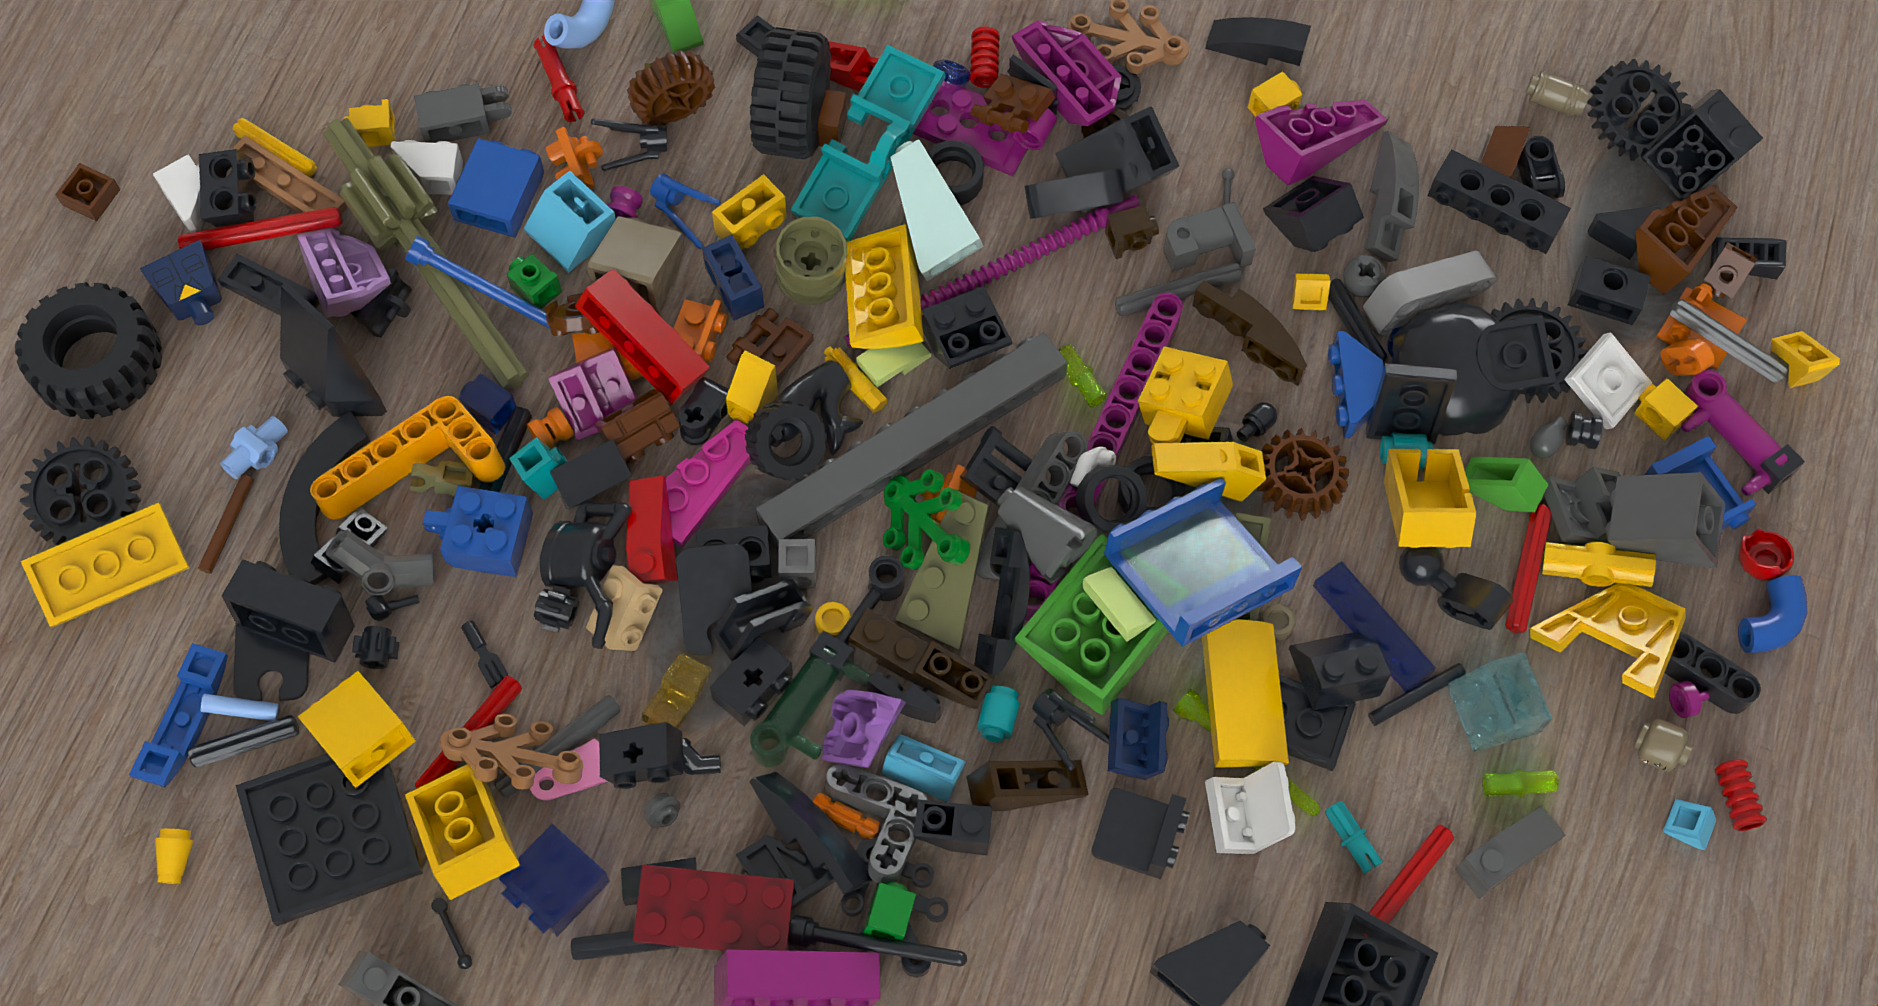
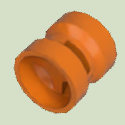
M557 406L548 411L543 419H534L526 424L532 438L538 437L550 449L554 448L556 442L560 440L567 441L575 436L570 424Z

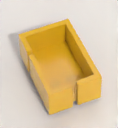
M1388 449L1384 486L1398 546L1411 548L1471 547L1476 509L1472 495L1469 493L1470 488L1459 449H1427L1422 481H1417L1421 457L1420 449Z

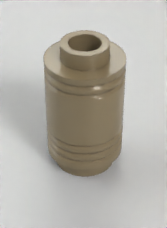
M1541 71L1538 76L1532 75L1526 89V93L1530 94V102L1569 116L1574 114L1581 115L1590 91L1585 90L1584 85L1576 84Z

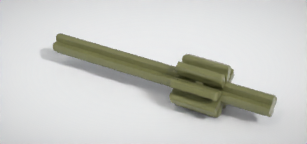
M348 118L341 122L338 119L328 124L329 129L323 132V136L349 171V176L353 180L342 185L340 195L378 249L386 250L394 243L397 248L402 247L407 254L415 238L420 236L430 242L429 246L435 248L433 252L447 259L424 224L435 219L437 209L401 156L391 154L385 161L381 156L375 157ZM419 263L416 268L501 389L505 392L511 387L514 390L523 384L522 380L529 376L528 371L467 285L429 264L423 266Z

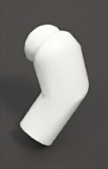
M1096 447L1081 454L1070 484L1078 487L1084 476L1095 468L1115 465V453L1107 450L1106 447Z

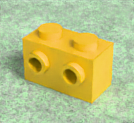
M763 174L712 211L715 233L721 239L733 235L741 250L743 248H750L758 241L761 235L770 229L773 230L779 227L787 217L785 195Z

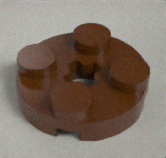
M583 293L567 296L568 303L558 306L556 300L545 308L547 325L550 327L552 335L564 336L572 331L584 330L587 334L600 332L575 307Z

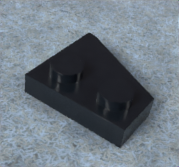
M768 834L736 854L739 863L747 875L794 880L791 910L836 882L829 869L826 870L823 867L814 869L807 856L785 847L781 841Z

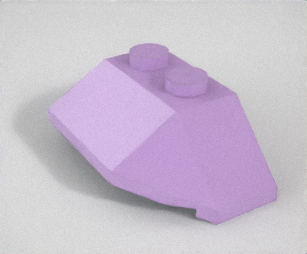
M333 228L297 235L311 284L327 318L345 316L352 311L362 309L391 284L390 278L374 246L354 237L340 235L339 231Z

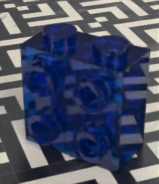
M553 824L518 858L520 866L502 874L498 878L505 888L501 895L516 909L523 905L532 913L528 920L540 932L544 934L549 929L556 937L566 929L610 882L607 873Z

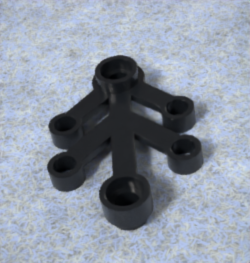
M878 838L866 839L856 849L867 868L869 860L866 855L869 851L873 850ZM887 852L884 863L880 865L881 868L887 869L891 865L892 854ZM906 862L901 876L912 879V883L918 888H927L933 882L934 872L932 867L926 863L914 865ZM919 870H925L929 873L930 877L926 881H919L915 874ZM870 883L865 887L848 892L842 897L841 906L846 915L855 917L862 913L864 909L863 897ZM916 894L912 907L913 910L925 914L932 922L938 923L946 919L948 904L943 898L934 897L928 899ZM855 898L860 902V905L857 909L850 910L846 907L847 900ZM934 904H939L944 908V912L939 916H935L930 912V907ZM908 922L902 941L918 943ZM864 926L859 928L856 933L862 934ZM901 957L902 969L911 977H922L931 968L930 961L923 960L921 964L914 965L909 961V958Z

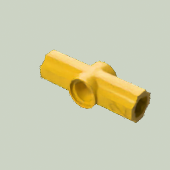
M1546 542L1542 574L1578 578L1584 584L1595 587H1606L1613 583L1652 587L1656 555L1616 550L1613 545L1603 542H1591L1584 546Z

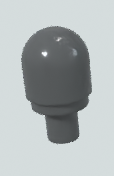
M1557 416L1552 423H1545L1540 426L1530 440L1532 453L1539 458L1553 456L1563 443V430L1567 426V421Z

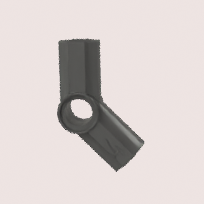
M348 529L345 531L341 530L336 534L326 549V556L362 580L363 588L372 595L387 594L394 587L434 586L433 554L392 555L386 550L374 549Z

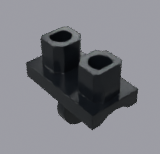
M388 268L386 271L391 284L362 309L351 312L359 323L365 325L373 336L382 338L396 315L406 318L411 312V308L405 301L412 289L400 279L397 270Z

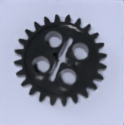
M1632 59L1628 64L1620 61L1615 67L1613 65L1610 66L1595 80L1596 84L1590 89L1593 96L1587 101V104L1594 107L1587 113L1588 116L1597 118V121L1591 127L1593 129L1601 128L1603 131L1598 139L1608 138L1610 141L1607 148L1611 149L1615 145L1619 147L1618 156L1620 157L1629 152L1631 161H1634L1640 155L1642 158L1654 143L1691 108L1690 104L1682 103V99L1688 94L1686 92L1678 93L1676 90L1681 82L1671 83L1669 81L1671 72L1666 73L1664 76L1661 75V66L1659 64L1651 70L1648 60H1645L1640 66H1638L1636 59ZM1654 92L1655 96L1643 108L1638 114V118L1626 130L1624 128L1625 123L1641 107V103L1649 97L1650 93Z
M1534 298L1530 299L1527 306H1524L1522 301L1517 299L1513 308L1505 302L1500 311L1494 308L1491 312V315L1500 322L1543 315L1546 334L1553 339H1548L1557 382L1552 385L1518 390L1515 392L1514 401L1517 400L1520 394H1524L1527 403L1531 402L1534 395H1537L1540 402L1544 403L1548 393L1555 400L1558 399L1561 390L1568 393L1571 387L1564 379L1588 352V350L1582 349L1586 338L1576 337L1581 327H1570L1568 325L1572 318L1571 315L1564 318L1559 317L1560 307L1555 308L1552 312L1549 311L1547 301L1540 308L1536 307Z
M72 437L70 447L68 448L58 441V452L54 454L45 448L43 451L47 459L44 462L38 459L32 460L38 469L36 472L25 471L24 474L32 481L31 483L20 485V488L29 494V496L21 498L20 503L25 507H30L23 512V515L28 520H33L30 527L35 532L41 531L40 536L45 541L53 538V543L58 546L136 512L130 507V504L139 503L141 499L132 492L142 487L137 480L131 479L135 478L138 472L134 467H128L131 461L126 455L120 457L121 451L116 446L108 450L109 445L104 440H101L95 447V443L90 437H86L83 446H81L79 441ZM77 465H81L79 468V479L75 469ZM104 468V473L99 479L90 480L93 471ZM68 474L64 484L54 486L58 476ZM80 484H81L87 491L81 492V486H80ZM81 495L82 503L75 496ZM108 501L106 510L99 514H94V508L99 502ZM72 507L71 513L67 518L58 519V514L63 508ZM84 509V511L86 512L87 520L86 522L81 523L83 518L82 510Z

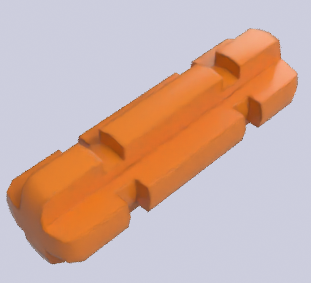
M818 793L814 797L813 802L834 824L852 833L857 831L860 834L859 836L864 839L876 838L881 827L879 821L869 816L864 818L862 816L863 813L839 801L833 803L832 798L823 793Z

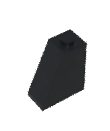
M1240 920L1158 958L1153 964L1150 973L1189 1006H1223L1264 956L1270 944L1265 941L1267 938L1259 928L1252 924L1245 925Z

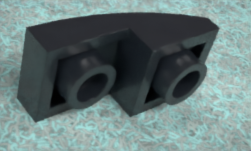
M359 507L338 527L336 534L341 530L345 531L348 529L368 545L374 547L385 534L388 527ZM332 537L313 555L311 564L340 584L350 572L326 556V549L330 545Z
M878 670L867 680L868 692L905 701L906 703L900 712L901 714L930 723H936L940 719V701L929 689L924 688L921 690L913 683L903 693V687L891 675L885 677Z

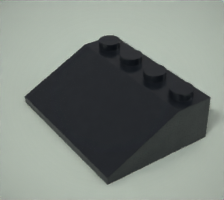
M1325 902L1285 1006H1419L1438 952L1352 903Z

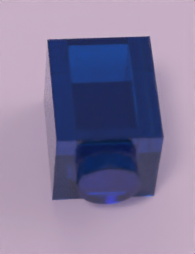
M481 373L474 381H469L462 388L458 398L459 402L472 417L495 435L508 422L513 408L516 407L511 393Z

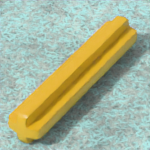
M240 118L233 125L232 129L237 137L242 139L245 135L310 178L316 173L317 166H315L313 160L247 119Z

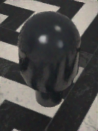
M1260 402L1254 405L1244 415L1242 420L1243 426L1236 432L1237 437L1242 442H1247L1252 436L1259 437L1264 435L1277 421L1275 407L1267 402Z

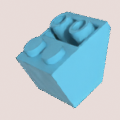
M568 171L544 190L524 226V231L569 273L596 251L616 218L612 209L571 171Z

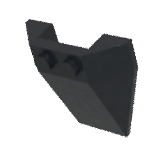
M288 282L284 283L281 286L280 359L287 370L283 373L287 381L295 389H298L300 386L308 392L305 396L309 402L319 411L324 408L333 417H342L349 411L354 416L384 415L387 411L379 394L335 327Z

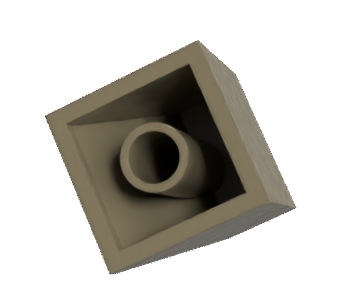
M618 216L588 262L587 270L591 284L614 269L660 315L685 250L682 233L669 226L658 227L647 224L639 218L632 217L628 219Z

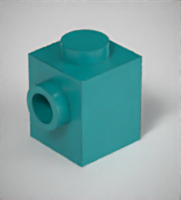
M538 437L509 458L522 480L544 500L558 490L550 471L568 462L557 447L551 450Z

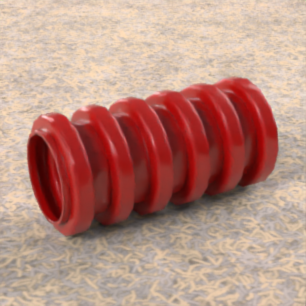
M985 26L976 28L971 34L970 81L973 85L981 88L991 87L999 77L1000 34L996 29Z
M1742 759L1721 763L1715 768L1714 772L1717 776H1720L1718 784L1724 787L1721 793L1723 797L1728 799L1725 805L1727 808H1731L1729 817L1735 820L1732 824L1733 829L1747 831L1764 825L1767 818L1760 813L1763 811V806L1757 804L1759 795L1753 792L1756 786L1755 783L1750 782L1752 778L1751 772L1746 771V768L1749 766L1748 762Z

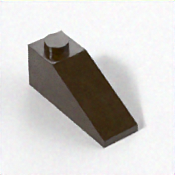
M1062 760L988 761L966 776L972 805L992 807V811H1008L1078 799L1089 794L1081 760H1071L1074 764L1072 771L1067 769Z

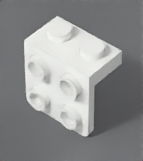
M1272 762L1245 778L1212 777L1205 781L1217 853L1255 854L1294 834L1295 815L1292 811L1289 781L1282 762Z

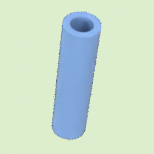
M203 694L201 712L273 721L278 718L279 703Z

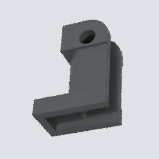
M1235 202L1171 222L1167 229L1163 250L1172 272L1195 265L1198 255L1226 246L1230 247L1235 261L1239 264L1240 268L1252 264L1256 248Z

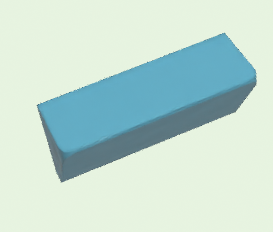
M899 734L886 755L882 774L948 802L966 762Z

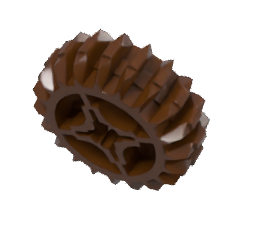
M679 50L674 55L668 52L665 57L660 59L656 57L654 62L650 64L645 63V68L636 71V77L629 81L630 87L627 89L630 100L629 104L633 112L637 114L643 123H649L651 126L661 123L666 126L669 122H677L680 119L687 118L690 114H696V110L699 107H705L706 100L713 96L712 91L715 89L713 73L700 54L694 55L692 51L683 53Z
M1302 427L1297 430L1296 436H1294L1287 429L1283 433L1282 438L1275 434L1270 444L1266 443L1262 447L1266 480L1257 487V492H1265L1263 496L1264 503L1275 502L1273 507L1274 513L1284 508L1287 510V519L1293 515V512L1298 513L1301 521L1306 519L1308 512L1316 519L1320 516L1321 510L1328 514L1332 511L1333 504L1337 505L1341 502L1342 493L1346 492L1348 487L1346 480L1349 477V469L1344 468L1347 462L1346 456H1337L1340 451L1339 445L1328 446L1329 436L1319 440L1317 439L1316 430L1312 431L1310 436H1306ZM1287 456L1289 460L1287 467H1283L1281 472L1276 473L1275 464ZM1327 475L1328 485L1321 491L1316 492V481H1319L1322 476Z

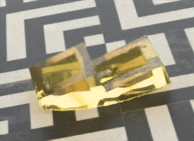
M680 652L661 678V687L642 712V721L650 725L668 722L678 729L711 674V668Z

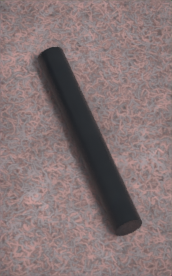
M1460 663L1451 666L1368 713L1371 723L1374 726L1379 725L1466 675V671Z

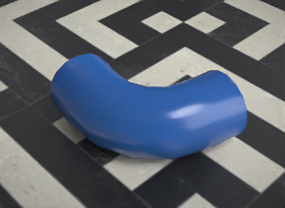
M1784 576L1771 580L1766 584L1770 601L1769 612L1762 617L1743 618L1738 625V640L1745 653H1761L1784 647L1801 632L1808 614L1807 594L1801 576Z

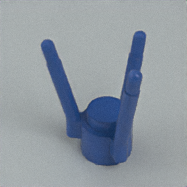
M665 173L660 174L654 180L650 189V195L657 199L655 207L663 211L697 248H703L702 242L669 206L679 205L685 194L719 206L721 201L685 186Z

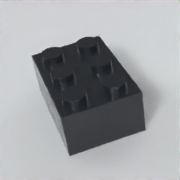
M242 559L221 595L238 627L301 649L334 663L355 627L342 594L337 589L328 585L318 587L310 584L304 577L295 573L285 575L277 572L274 567L262 561H257L255 564Z

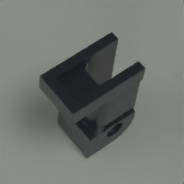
M792 578L779 581L776 585L757 592L735 597L712 634L730 660L733 661L751 645L757 635L778 627L784 633L802 626L812 613L813 607L802 594L796 582Z

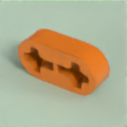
M1700 339L1677 341L1662 349L1660 353L1664 367L1676 376L1696 375L1714 364V355L1711 348Z

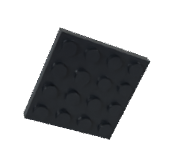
M328 753L235 785L272 922L276 926L423 874L390 762L357 788L348 780Z

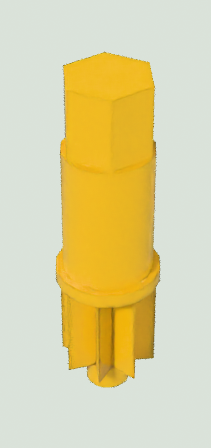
M829 346L825 349L824 354L827 357H825L824 362L832 360L838 363L851 382L850 389L874 414L881 411L888 403L887 398L858 368V364L840 347L833 349Z

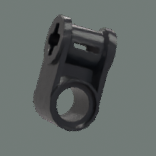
M1544 136L1531 137L1526 142L1517 162L1523 185L1546 196L1562 198L1565 193V179L1552 141Z
M702 377L698 381L692 394L679 411L680 436L683 441L690 445H700L709 439L720 421L728 414L726 396L729 388L707 377Z

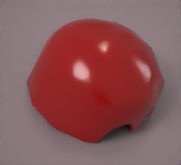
M1758 528L1748 536L1743 535L1739 546L1738 560L1743 570L1755 579L1763 581L1774 580L1785 575L1793 567L1794 550L1785 537L1776 532L1763 531Z

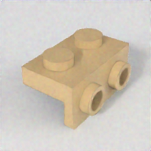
M612 565L603 585V590L607 597L613 602V615L605 637V646L611 650L636 651L663 590L658 585L643 584L624 566ZM595 607L586 626V629L593 635L598 616Z

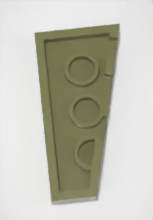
M961 493L962 503L956 511L947 510L940 526L948 534H956L969 541L970 553L967 560L961 565H954L943 561L937 552V544L932 540L924 561L895 620L960 651L965 622L967 621L972 588L977 572L979 553L981 552L990 508L987 504Z

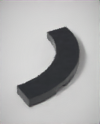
M351 411L333 422L307 448L290 476L281 504L279 537L282 556L288 574H298L313 585H317L328 578V576L311 564L313 555L320 550L316 530L317 516L319 515L320 508L311 495V485L319 476L370 442L369 437Z

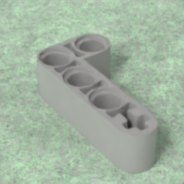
M1472 251L1390 275L1371 294L1363 305V310L1378 334L1384 337L1400 329L1413 313L1478 295L1489 289L1497 281V277L1479 251Z

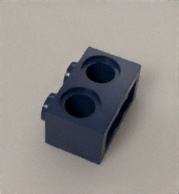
M733 235L702 248L705 269L734 321L764 308L762 286Z

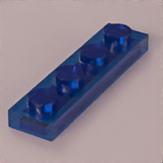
M1342 561L1314 581L1313 587L1352 632H1357L1378 644L1391 676L1405 692L1414 688L1434 672L1436 667Z

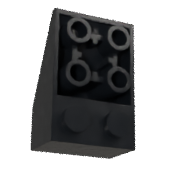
M1721 89L1709 91L1686 111L1642 158L1676 197L1682 201L1708 187L1758 144L1763 137Z
M1152 106L1055 153L1066 178L1118 169L1123 195L1167 176L1180 167ZM1094 208L1083 209L1082 212L1085 213Z

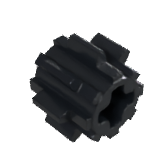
M554 585L553 590L544 588L540 592L535 604L534 617L535 620L543 624L542 628L559 633L560 627L569 630L570 626L572 627L578 613L579 601L578 598L570 594V589Z

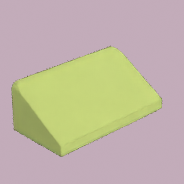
M1112 567L1090 574L1083 579V589L1126 642L1156 622V619Z

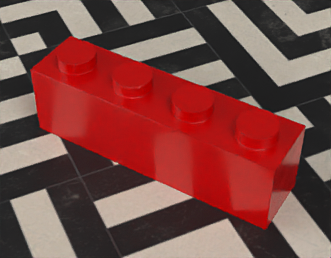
M614 269L587 287L575 305L650 384L664 395L671 405L696 386L710 368L701 355L695 352L679 336L678 332L662 319L653 306L647 303L631 287L630 283L622 278Z

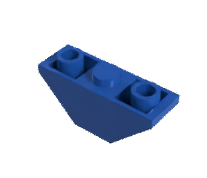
M1337 331L1333 344L1328 346V361L1335 368V375L1332 376L1333 395H1338L1339 405L1336 407V423L1338 426H1342L1343 437L1351 438L1369 419L1384 367L1383 360L1345 331Z

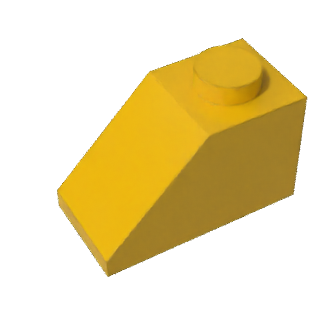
M745 350L741 355L726 396V404L730 417L734 421L737 419L747 425L753 419V414L757 410L760 411L763 405L771 403L778 396L775 365Z

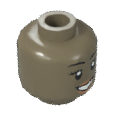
M1658 718L1651 724L1645 722L1634 748L1639 750L1638 757L1642 762L1664 772H1671L1677 764L1685 767L1693 746L1687 744L1689 734L1685 729Z

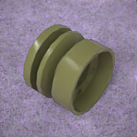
M802 217L791 221L781 230L776 241V282L781 292L791 301L803 305H819L831 300L841 290L845 280L847 244L841 230L831 221L820 217Z

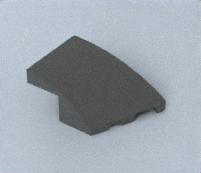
M1593 466L1575 482L1550 476L1545 479L1549 485L1544 496L1562 542L1574 544L1603 542L1611 544L1606 537V525L1611 521L1613 509L1611 506V492L1616 489L1617 476H1621L1619 472Z

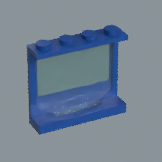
M1222 478L1210 484L1203 483L1193 492L1183 497H1174L1165 506L1155 511L1148 510L1138 519L1126 525L1119 524L1108 534L1104 551L1105 557L1182 647L1292 590L1302 569V566L1294 557L1277 564L1220 501L1226 484Z

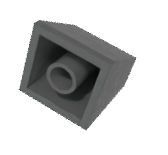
M1701 472L1617 476L1616 489L1611 492V506L1613 508L1611 521L1606 525L1607 540L1616 550L1655 554L1656 560L1717 568L1725 502Z

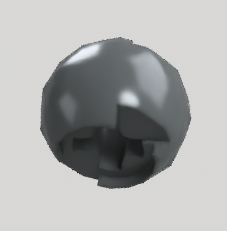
M1359 255L1350 260L1346 265L1343 278L1344 284L1350 293L1358 297H1370L1378 285L1386 279L1384 266L1378 259L1370 255Z

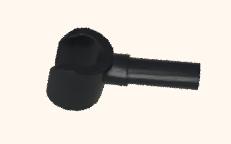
M373 595L365 603L371 617L376 621H383L390 616L392 611L419 604L418 595L386 602L382 595Z

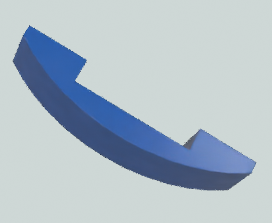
M192 643L177 674L181 682L152 742H144L129 773L130 777L164 788L172 781L186 761L188 749L195 745L210 714L201 712L203 694L217 695L228 658L226 653Z

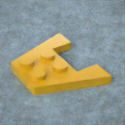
M1616 583L1531 627L1530 638L1561 653L1581 632H1584L1638 659L1622 674V683L1654 699L1686 619V608L1636 585Z

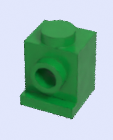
M534 254L529 255L526 259L520 256L510 264L509 272L507 273L510 287L523 300L542 309L562 293L558 275L554 271L551 272Z

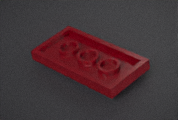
M642 865L633 942L726 951L727 949L787 951L794 880Z

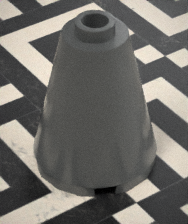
M1012 487L1007 489L997 502L1000 505L998 510L999 516L1009 529L1021 532L1027 555L1044 579L1050 584L1056 582L1068 572L1062 567H1067L1072 561L1077 563L1097 535L1095 533L1097 528L1091 523L1023 487H1018L1015 490Z

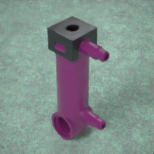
M1704 370L1696 374L1683 393L1698 407L1681 424V429L1684 432H1690L1692 429H1696L1708 421L1756 471L1752 478L1747 481V484L1742 487V493L1745 496H1750L1752 493L1763 488L1769 495L1790 479L1805 461L1789 444L1782 448L1726 391V381L1719 373L1712 370ZM1700 390L1705 391L1708 395H1704Z

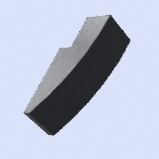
M1242 17L1218 19L1213 21L1205 49L1267 65L1268 59L1271 58L1300 66L1311 26L1272 18Z

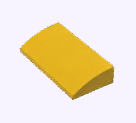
M900 225L847 241L845 274L849 339L852 348H893L923 342L917 259L907 225Z
M1235 619L1202 636L1215 768L1267 766L1272 762H1282L1284 765H1288L1274 626L1266 622Z

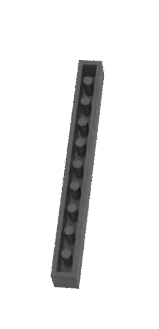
M1044 332L1034 338L1032 336L1025 338L1012 352L1007 355L1003 353L996 356L989 363V366L979 372L972 371L961 380V383L951 389H942L933 397L932 401L924 406L918 405L911 408L904 418L898 422L885 424L876 432L875 436L865 442L858 441L849 447L847 453L836 460L834 458L828 459L819 466L818 471L810 476H803V478L794 480L788 489L779 495L773 494L761 501L759 507L756 508L758 524L760 526L767 525L769 539L778 552L779 539H806L884 491L886 485L894 477L908 476L1064 379L1067 361Z

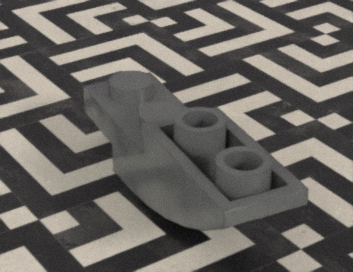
M1386 131L1383 132L1370 192L1377 195V200L1365 249L1387 262L1397 261L1399 258L1404 231L1415 227L1419 200V174L1415 153L1411 144Z

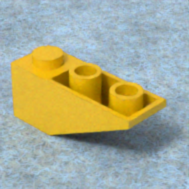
M1235 442L1154 443L1151 446L1155 475L1196 488L1203 483L1210 484L1222 478L1226 482L1222 496L1242 502L1266 480L1262 451Z

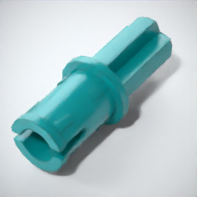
M1339 801L1327 808L1325 815L1343 842L1340 845L1348 848L1363 874L1384 862L1366 837L1365 833L1367 830L1360 828L1344 802ZM1365 855L1368 857V859H1369L1370 862L1372 863L1373 867L1371 866V864L1369 863V861L1367 860V858L1365 857Z

